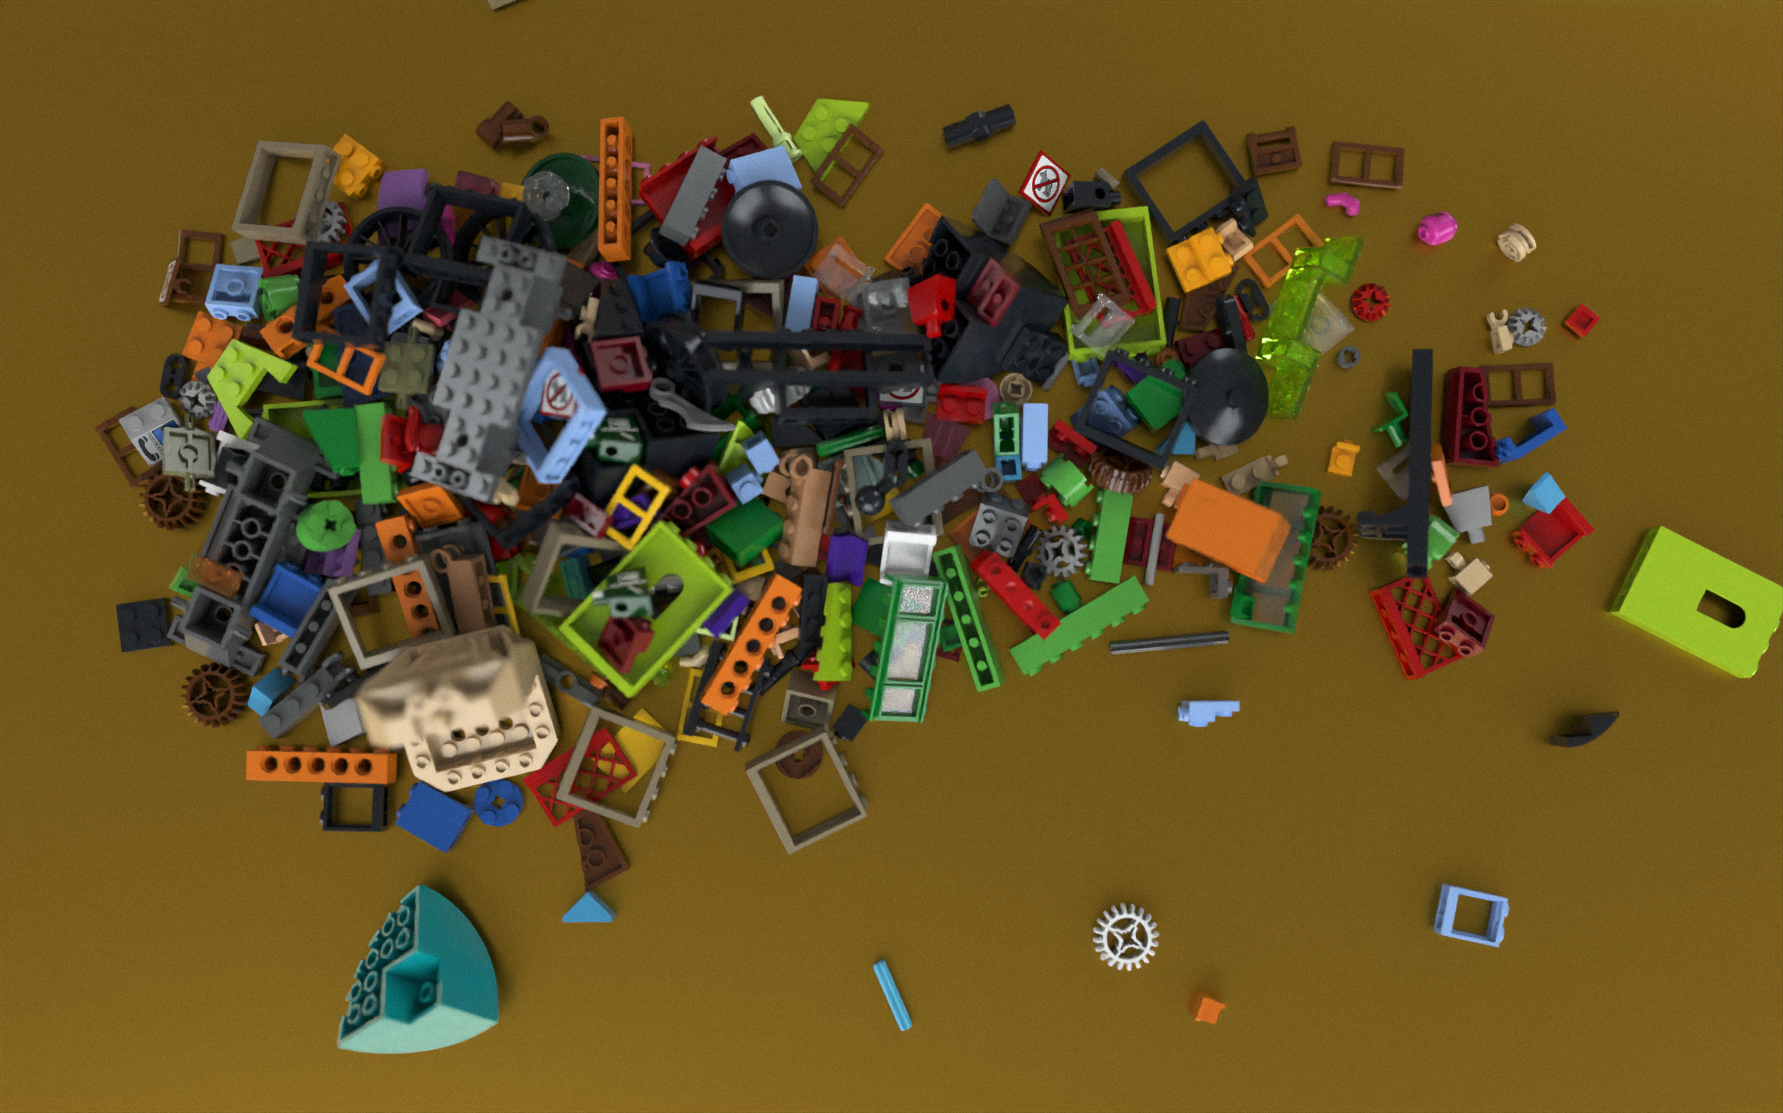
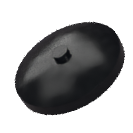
M776 180L753 182L737 191L726 205L721 219L722 243L731 261L745 273L762 279L784 278L801 269L812 256L818 240L817 216L807 197L794 186Z
M1216 349L1199 357L1186 374L1187 377L1198 381L1197 386L1201 387L1187 420L1189 427L1199 438L1214 445L1229 446L1246 441L1260 428L1268 409L1269 389L1263 370L1250 355L1237 349ZM1184 390L1181 393L1182 408L1189 392Z

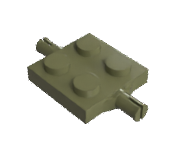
M416 328L408 329L407 342H386L384 350L386 359L381 369L378 389L381 392L398 394L396 408L400 410H407L409 396L430 394L436 347L434 345L417 343L419 330Z
M185 414L183 416L184 427H164L162 431L163 475L185 478V491L188 492L190 489V492L196 490V478L214 479L216 476L214 474L216 469L215 432L201 431L194 428V415L191 414L189 417V414Z

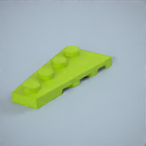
M828 583L824 606V615L827 618L824 626H821L820 636L823 637L822 650L817 652L816 659L820 664L818 672H814L813 681H852L851 584Z

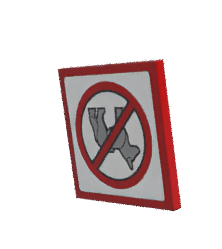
M1039 150L1018 193L1046 216L1050 217L1071 175L1042 150Z
M555 368L543 384L540 414L572 419L579 405ZM577 369V371L579 372V374H580V375H583V371H584V370H583V369Z

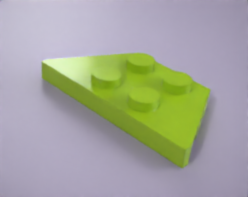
M817 99L793 138L796 146L803 152L805 160L811 166L814 173H816L848 126L853 124L858 127L870 104L867 102ZM851 134V136L848 138V140L846 141V143L843 145V147L841 148V150L838 152L839 155H841V153H842V151L844 150L845 146L847 145V143L849 142L850 138L852 137V134ZM835 160L831 162L829 167L821 176L820 180L822 182L825 181L829 172L836 163Z
M736 418L734 423L736 425L735 430H731L717 463L724 476L745 462L751 471L755 469L740 444L755 434L740 418ZM767 473L760 474L763 481Z

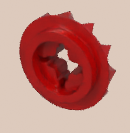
M1375 283L1363 284L1355 290L1352 296V309L1359 318L1365 321H1376L1387 314L1388 308L1391 305L1389 303L1390 295L1386 293L1384 287ZM1373 294V299L1379 304L1373 305L1372 309H1370L1369 303L1364 301V299H1369Z

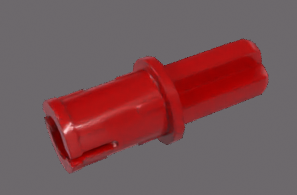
M1234 295L1245 342H1250L1256 338V335L1249 322V314L1245 313L1239 296Z

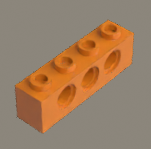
M341 274L330 278L322 287L315 332H318L322 324L329 328L334 326L333 309L354 303L344 287L347 281ZM296 305L288 308L284 314L270 321L260 330V333L274 353L283 360L289 359L308 345L291 338L292 331L289 332L293 328Z

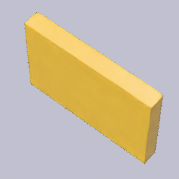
M644 707L633 717L666 730ZM624 726L614 738L637 773L636 777L620 786L627 793L657 763L665 741ZM610 742L601 749L600 757L613 759L615 749ZM617 754V759H616V760L622 761V760L620 759L619 755ZM599 760L597 766L609 776L612 762ZM615 763L612 777L623 779L630 775L625 765Z

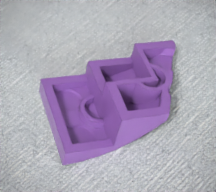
M424 168L384 172L379 191L377 211L388 207L402 206L413 208L423 213L428 201L423 193L429 173ZM399 220L386 224L391 237H396L398 235ZM408 220L406 235L417 228L418 221ZM380 228L377 230L378 243L381 246H386L388 243Z
M356 528V532L351 540L341 548L327 552L309 550L302 571L317 574L322 579H338L342 575L352 577L362 530Z

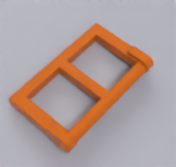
M1298 213L1254 245L1253 249L1241 258L1257 276L1262 285L1268 289L1272 284L1325 246ZM1296 224L1313 247L1294 260L1277 237ZM1270 242L1288 263L1286 267L1271 278L1265 274L1252 257V255Z
M324 324L318 329L319 333L341 334ZM313 345L306 363L307 366L365 395H371L380 369H382L385 362V354L373 349L346 347L336 372L318 363L324 345ZM355 349L374 358L364 385L345 376Z

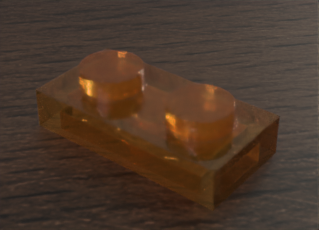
M196 554L186 578L229 598H233L237 593L244 574L201 554Z

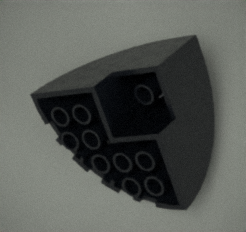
M941 215L929 240V243L932 245L928 257H923V278L918 280V283L937 274L956 280L954 317L941 324V336L931 338L932 351L930 355L933 358L931 366H933L934 377L937 381L965 383L980 380L1004 370L1001 364L1024 327L1028 326L1050 331L1069 303V300L1041 272L1010 249L961 222ZM990 258H996L1021 285L996 327H992L977 313L978 309L966 299ZM917 325V329L921 330V334H926V327Z
M583 369V374L592 387L587 371ZM650 384L647 390L623 393L622 389L595 393L607 411L603 418L634 417L643 443L640 462L637 465L649 474L654 468H657L681 479L693 466H697L703 471L712 458L720 438L718 431H702L687 428V423L681 414L670 408L660 406L656 400L650 397ZM563 421V431L568 425V421ZM583 447L570 470L578 477L585 490L581 494L602 509L608 507L633 464L602 461L598 459L595 447ZM635 475L623 496L626 498L632 497L646 481Z

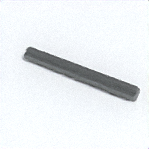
M1228 631L1114 641L1110 642V652L1114 655L1228 644L1229 633Z

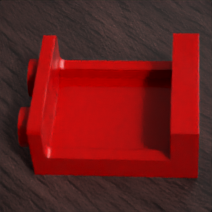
M1565 497L1550 514L1536 510L1513 530L1511 534L1515 537V543L1521 549H1526L1531 555V561L1537 567L1546 569L1553 567L1555 560L1579 539L1589 536L1595 529Z

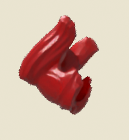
M413 405L408 406L409 415L404 437L407 450L437 457L446 426L434 423L423 424L420 409Z

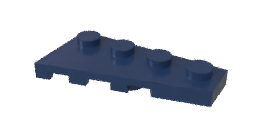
M355 303L333 309L335 331L343 335L367 337L368 327L366 321ZM338 346V365L341 362L346 347ZM355 349L345 376L364 385L374 358ZM381 369L371 395H365L340 382L343 393V409L355 408V405L369 404L392 396L391 392H381L378 389Z

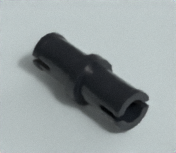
M1166 297L1163 316L1167 343L1165 347H1173L1175 330L1180 322L1177 320L1182 301L1179 298Z
M1033 524L1030 525L1021 541H1019L1014 557H1009L1007 562H1005L1014 572H1018L1028 555L1031 556L1033 553L1032 548L1044 533Z

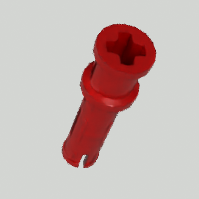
M844 305L841 323L837 324L836 329H839V332H849L851 329H856L860 317L864 315L863 310L851 305ZM832 351L826 371H841L847 351Z

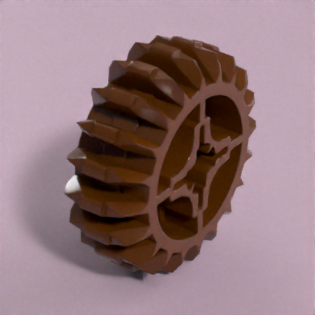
M1100 445L1088 460L1087 469L1091 480L1097 482V486H1103L1105 490H1111L1113 493L1119 492L1122 495L1125 493L1130 495L1134 493L1139 494L1141 491L1146 490L1153 476L1152 465L1109 446Z
M162 469V472L159 470L154 471L155 478L151 476L146 477L149 484L141 485L145 489V494H139L140 498H144V502H141L139 506L147 508L142 514L146 517L150 516L149 522L151 524L157 523V528L164 529L166 527V530L173 531L175 528L176 530H183L184 525L191 527L193 526L192 520H200L197 513H204L205 509L201 508V504L208 502L206 499H202V495H205L207 492L204 489H200L202 485L198 484L200 480L195 479L196 490L190 492L189 489V496H186L183 492V486H181V482L185 485V478L181 476L163 475ZM166 484L165 489L162 492H160L162 487ZM175 496L181 498V500L175 499V501H171L165 498ZM158 501H160L163 504V511H165V515L160 510ZM187 504L185 510L180 514L181 508Z
M1319 506L1308 567H1313L1317 562V570H1323L1325 565L1327 571L1333 569V564L1336 568L1342 567L1341 561L1348 563L1350 560L1347 554H1355V551L1350 547L1358 546L1359 543L1353 541L1352 537L1358 536L1359 533L1351 532V528H1354L1356 524L1347 523L1350 520L1349 515L1341 518L1343 510L1339 509L1334 514L1333 506H1329L1327 510H1325L1324 506ZM1321 519L1330 520L1339 528L1331 530L1325 523H1322ZM1293 531L1292 534L1298 536L1299 531ZM1334 534L1333 536L1329 537V539H1327L1326 542L1316 543L1317 541L1321 540V538H1323L1324 535ZM1342 535V546L1337 553L1336 540ZM1293 540L1292 544H1299V540ZM1321 547L1325 553H1328L1330 558L1317 555L1313 552L1312 548Z
M212 662L209 666L207 664L201 665L200 670H192L193 676L185 678L189 685L181 687L183 690H186V694L181 695L180 698L186 699L187 703H184L181 707L190 708L186 715L188 717L195 716L193 722H202L203 727L211 725L213 728H218L220 724L222 726L229 725V720L236 721L238 719L236 714H243L244 710L240 706L248 704L246 700H243V696L250 694L248 691H243V687H246L248 684L247 682H240L243 675L241 673L235 674V668H228L222 664L218 665L217 662ZM214 675L224 679L229 686L222 687L219 681L215 680ZM203 685V692L199 695L200 688ZM223 691L221 693H218L217 696H215L214 698L207 699L209 697H212L216 692ZM229 695H231L230 702L227 706V698ZM201 704H209L211 710H214L216 715L206 711Z

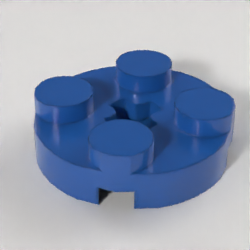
M507 778L485 782L475 792L474 808L478 817L486 825L495 827L508 825L518 818L524 806V795L521 788ZM496 795H499L500 799H505L502 809H498V806L493 804V801L496 800Z

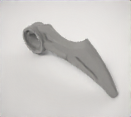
M657 377L652 380L649 390L650 397L656 400L660 406L670 408L681 414L687 423V428L702 431L735 430V424L702 411L674 392L675 384L671 380L663 377ZM657 388H662L667 391H660Z

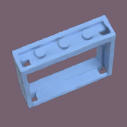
M547 347L532 372L515 428L520 430L517 445L521 452L527 454L525 459L539 483H561L607 412L584 374L580 375L577 371L580 368L568 349ZM556 368L579 407L551 452L548 453L530 420L537 411L536 407L542 400L543 384Z

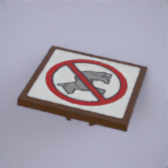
M179 257L170 261L158 306L168 305L172 289L182 295L188 294V292L182 291L179 285L181 282L191 284V281L186 278L176 279L181 261Z

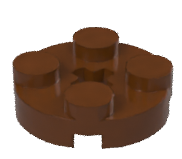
M802 730L789 732L778 741L776 748L808 732ZM817 741L802 748L805 751L803 761L799 759L794 760L792 758L794 753L776 761L777 768L783 775L790 778L805 779L810 777L818 770L823 758L820 742Z

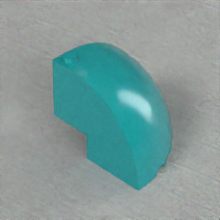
M419 884L400 900L402 905L395 913L390 912L382 930L378 929L368 945L371 950L366 960L361 959L353 978L357 979V982L353 984L350 993L347 994L346 1000L350 1001L347 1015L341 1017L337 1047L360 1052L387 1054L428 1051L465 1041L498 1023L497 982L489 953L478 932L467 917L441 894Z

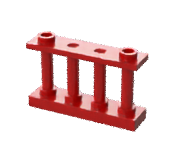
M985 548L968 564L1032 634L1037 633L1042 640H1045L1062 624L996 552L991 554Z

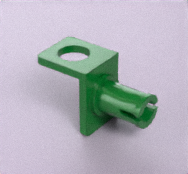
M1387 391L1384 394L1395 414L1373 426L1372 430L1377 432L1387 430L1394 446L1400 447L1404 445L1403 442L1407 443L1409 438L1399 422L1409 414L1397 392Z

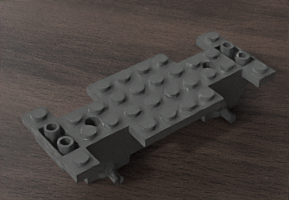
M483 235L476 260L495 265L481 312L465 308L460 310L432 404L451 409L437 457L417 452L411 476L485 502L493 503L500 480L499 477L506 478L509 466L513 460L523 464L527 461L520 458V456L526 458V453L516 451L520 430L515 428L544 334L550 335L553 323L557 317L569 320L571 316L566 314L572 315L570 309L560 307V299L564 288L559 286L558 283L561 281L567 258Z
M260 416L255 418L247 438L259 444L258 449L252 450L244 466H240L233 461H229L226 471L239 476L238 485L229 483L193 572L204 576L202 585L196 587L189 601L178 596L173 597L171 605L184 610L183 615H175L167 635L168 638L185 645L186 648L229 668L233 667L252 677L258 676L266 654L245 644L246 640H249L253 632L251 628L255 621V618L250 616L249 612L254 605L259 603L276 571L275 566L277 563L290 560L300 566V570H302L310 549L306 548L299 541L296 534V526L300 509L306 504L307 501L305 500H308L306 495L316 471L335 480L340 478L339 473H333L315 441ZM280 476L285 479L284 487L279 484ZM226 608L230 611V619L225 614Z

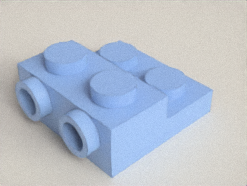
M216 264L205 301L209 312L218 319H226L227 316H236L242 321L259 318L261 311L259 296L262 295V288L258 289V280L264 278L262 274L264 269L262 267Z
M1182 701V706H1178L1179 721L1189 722V725L1195 727L1208 726V722H1215V715L1232 716V711H1239V701Z

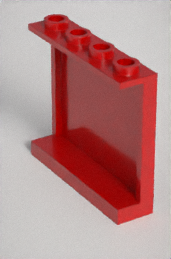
M716 135L709 140L707 138L703 139L692 151H684L678 157V160L672 164L670 162L664 164L658 173L653 176L651 174L647 175L641 180L638 195L662 224L700 146L702 145L715 153L720 152L716 146L718 139ZM726 174L721 182L716 181L714 185L718 190L713 201L707 200L705 204L709 209L704 220L698 219L696 226L700 228L694 241L689 239L685 246L679 244L691 260H694L722 241V215L729 200L736 192L733 184L728 182Z

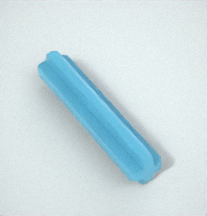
M884 960L878 961L873 965L874 971L900 1030H907L912 1027V1021Z

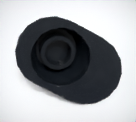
M655 227L650 231V241L644 247L643 252L654 265L664 268L666 267V262L674 261L685 263L686 270L689 272L696 269L698 266L697 258L691 260L677 242L659 234L661 228Z

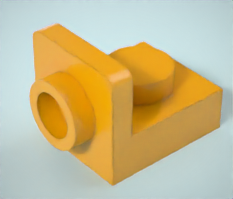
M1340 439L1339 442L1331 444L1326 472L1351 477L1355 456L1360 451V446L1354 445V441Z

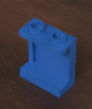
M669 261L666 262V267L644 276L631 275L626 277L627 285L642 325L650 321H657L660 315L668 311H675L681 314L691 312L692 294L690 292L685 263Z
M1555 408L1529 418L1528 420L1536 432L1515 445L1509 436L1496 440L1494 449L1500 464L1521 458L1567 429Z
M286 560L276 564V571L259 603L252 607L249 615L293 638L325 583L321 581L322 578L317 574L306 573L300 570V566L297 563Z
M423 780L419 781V783L416 782L409 791L408 795L411 797L407 804L404 803L399 808L396 814L399 818L395 824L447 853L453 849L475 808L468 803L462 804Z

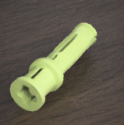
M763 96L753 99L750 102V106L772 137L773 147L784 145L791 163L796 162L801 158L803 152L796 148L791 140V134L785 132Z

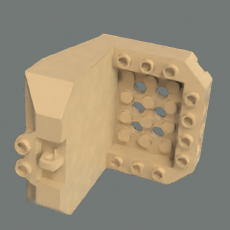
M500 625L407 648L401 655L364 683L356 695L372 744L387 747L404 745L414 776L444 792L541 769L556 745L561 729L534 641L526 637L522 638L511 632L512 629ZM509 717L512 719L513 724L506 727L500 723V720ZM488 725L489 731L480 732L476 727ZM461 728L465 731L466 736L457 738L453 735L452 730Z

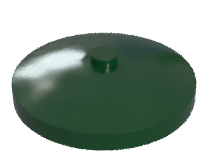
M555 153L544 157L528 171L521 183V186L527 188L528 208L549 225L555 237L557 249L571 248L585 241L596 230L599 221V171L596 167L576 154ZM531 221L529 222L527 229L532 225ZM537 233L532 239L540 243L539 234Z

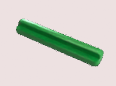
M875 425L816 444L817 454L823 457L882 439L884 437V429L880 425Z

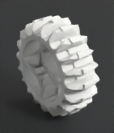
M802 366L785 368V370L806 371ZM767 386L754 391L755 395L749 398L752 408L754 407L758 414L774 413L773 386ZM786 386L787 407L808 394L812 386Z
M1121 903L1120 911H1117V908L1113 905L1111 906L1113 912L1111 915L1106 910L1103 911V915L1106 917L1105 921L1101 918L1096 920L1102 927L1093 928L1095 933L1100 934L1093 937L1094 942L1100 943L1095 947V950L1097 952L1103 951L1100 955L1102 960L1109 957L1107 963L1109 966H1113L1117 961L1116 967L1118 970L1123 968L1124 963L1128 971L1132 969L1131 963L1140 968L1139 960L1143 959L1145 963H1148L1149 959L1145 955L1149 953L1154 956L1155 952L1150 947H1157L1159 945L1157 941L1152 940V938L1158 937L1159 933L1151 931L1157 924L1149 922L1152 918L1149 913L1143 916L1144 909L1142 907L1138 908L1135 912V905L1130 904L1128 911H1126L1125 904ZM1132 918L1131 921H1128L1122 927L1113 925L1119 919ZM1139 922H1141L1144 928V942L1136 938L1135 933L1138 929L1136 926ZM1108 931L1116 936L1113 952L1107 945ZM1126 931H1129L1128 934L1131 936L1133 941H1127L1125 939V942H1123V939L1121 938L1119 933L1122 934L1124 932L1126 933ZM1129 947L1139 949L1131 955H1120L1121 952L1124 953Z

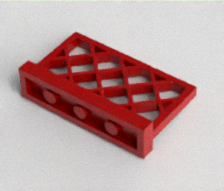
M342 201L337 204L346 214L344 218L347 224L343 228L350 237L353 228L346 205ZM295 219L278 224L276 227L293 228ZM255 240L264 272H262L264 278L291 274L297 275L299 280L301 279L305 251L299 259L294 260L290 257L296 247L305 250L306 246L289 243L290 246L285 255L276 252L281 242L274 241L269 249L263 245L262 240ZM328 253L325 271L343 265L344 254ZM273 255L282 258L279 266L270 268L269 262Z
M1120 220L1112 222L1109 227L1103 228V231L1113 251L1114 259L1118 262V269L1122 271L1120 273L1121 277L1128 285L1127 292L1129 290L1131 292L1129 299L1136 303L1138 310L1131 312L1122 307L1113 309L1117 313L1114 318L1105 321L1102 313L1096 314L1095 316L1101 329L1141 315L1145 317L1152 314L1157 307L1156 300ZM1091 232L1077 237L1078 241L1095 237V234ZM1073 239L1065 241L1064 245L1073 244ZM1094 243L1084 245L1089 248L1085 256L1086 260H1089L1088 256L1091 249L1102 253L1100 247ZM1074 249L1067 251L1073 264L1081 261L1079 254L1075 253ZM1102 261L1101 264L1095 263L1090 265L1098 269L1093 279L1098 278L1101 270L1109 273L1107 266L1103 265L1105 261ZM1083 267L1075 269L1081 283L1089 281L1083 271ZM1113 280L1110 285L1104 282L1096 284L1108 290L1105 297L1109 295L1110 291L1117 294L1116 288L1113 287ZM1090 286L1084 288L1089 302L1096 300Z
M1428 574L1427 578H1421L1424 585L1422 592L1411 588L1415 578H1407V576L1369 591L1407 680L1422 678L1432 671L1463 658L1455 645L1451 642H1444L1439 636L1430 633L1434 621L1436 622L1439 613L1443 609ZM1399 587L1405 590L1401 601L1394 599L1390 589ZM1409 592L1419 596L1416 608L1406 604ZM1424 599L1432 603L1431 615L1421 611ZM1404 608L1414 612L1410 624L1405 622L1401 616ZM1419 615L1429 619L1425 630L1415 626ZM1413 630L1423 634L1420 646L1412 642ZM1428 637L1439 641L1435 653L1425 649ZM1443 644L1450 646L1454 656L1445 658L1440 655ZM1423 653L1433 657L1430 666L1425 669L1421 663Z
M609 726L604 727L591 736L583 758L595 759L593 772L578 768L570 788V793L574 794V790L588 792L586 799L596 802L637 776V773L615 740ZM608 742L615 749L613 759L600 757L602 746ZM575 746L542 766L541 769L522 779L526 787H529L554 828L584 810L582 807L555 799L557 787L560 785V774L566 770ZM597 750V755L591 754L592 752ZM617 754L619 755V757H620V759H621L622 761L616 760V759H617ZM599 760L612 762L609 776L596 773ZM615 763L625 765L630 775L623 779L612 777ZM578 773L592 776L589 789L576 786ZM554 776H556V780H555V781L549 780V779L553 778ZM595 777L608 779L606 790L603 792L592 790ZM612 780L618 781L617 783L611 786ZM543 783L554 785L552 797L542 796L537 787ZM591 793L597 794L595 797L590 799ZM554 803L567 805L565 816L559 820L556 819L552 812ZM571 806L576 807V809L570 812Z

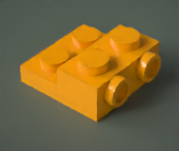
M344 134L332 149L341 155L333 184L356 201L365 195L371 181L380 176L383 170L382 167L385 164L347 134Z
M1213 227L1166 249L1168 258L1185 294L1228 276L1232 272L1231 267L1234 266L1232 257L1229 253L1224 254L1221 247L1224 244L1223 238L1219 231L1214 232Z

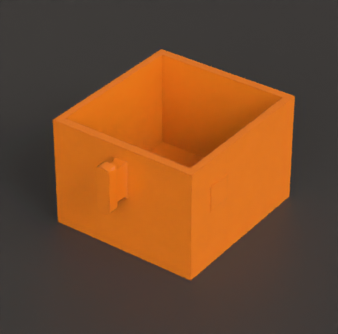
M1193 478L1190 485L1184 483L1174 504V508L1178 509L1166 537L1188 551L1216 563H1222L1223 566L1266 584L1292 526L1279 513Z

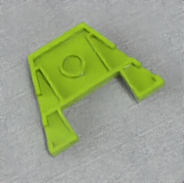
M232 339L207 378L236 434L241 440H248L247 438L255 419L243 408L267 371L280 383L287 384L298 366L243 341Z

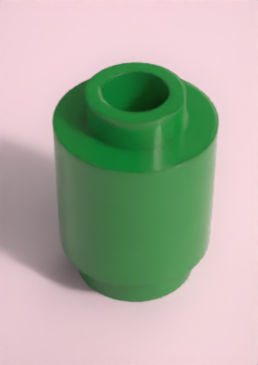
M1062 578L1051 585L1053 590L1050 593L1060 610H1064L1066 615L1083 606L1080 601L1082 598L1071 580L1066 582Z

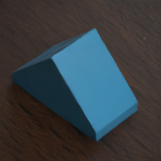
M1187 422L1172 454L1195 455L1196 434ZM1171 433L1154 448L1157 453H1163Z
M1545 472L1529 489L1522 502L1525 505L1550 514L1565 498V495L1552 476Z
M275 667L253 686L247 705L263 716L284 699L297 680L291 676L285 677L282 675V669Z
M591 889L563 916L562 922H612L615 919V912Z

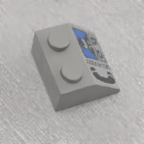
M164 396L119 419L129 439L150 467L163 461L162 431L164 427H184L174 407Z

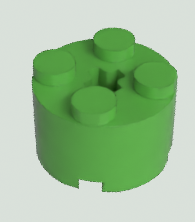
M286 274L258 280V289L263 288V294L259 296V301L266 322L277 319L288 308L297 304L300 285L297 275Z
M1060 453L1040 472L1043 475L1040 480L1049 490L1054 487L1059 493L1056 496L1057 499L1065 507L1070 505L1073 508L1094 487L1092 484L1087 487L1084 484L1087 478L1070 460L1065 463L1062 460L1065 455Z
M337 500L322 501L306 507L300 512L296 526V534L299 541L306 548L318 552H327L345 546L356 532V525L351 512Z
M1433 515L1429 517L1427 570L1433 566L1431 563L1435 559L1439 560L1455 543L1456 538L1460 536L1441 518ZM1406 540V541L1402 544L1401 547L1405 549V550H1404V553L1407 554V540Z

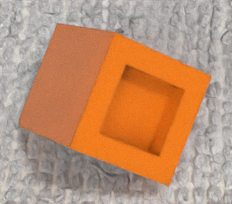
M1198 991L1191 1015L1197 1021L1204 1020L1216 1024L1220 1009L1225 1010L1226 1004L1219 998Z

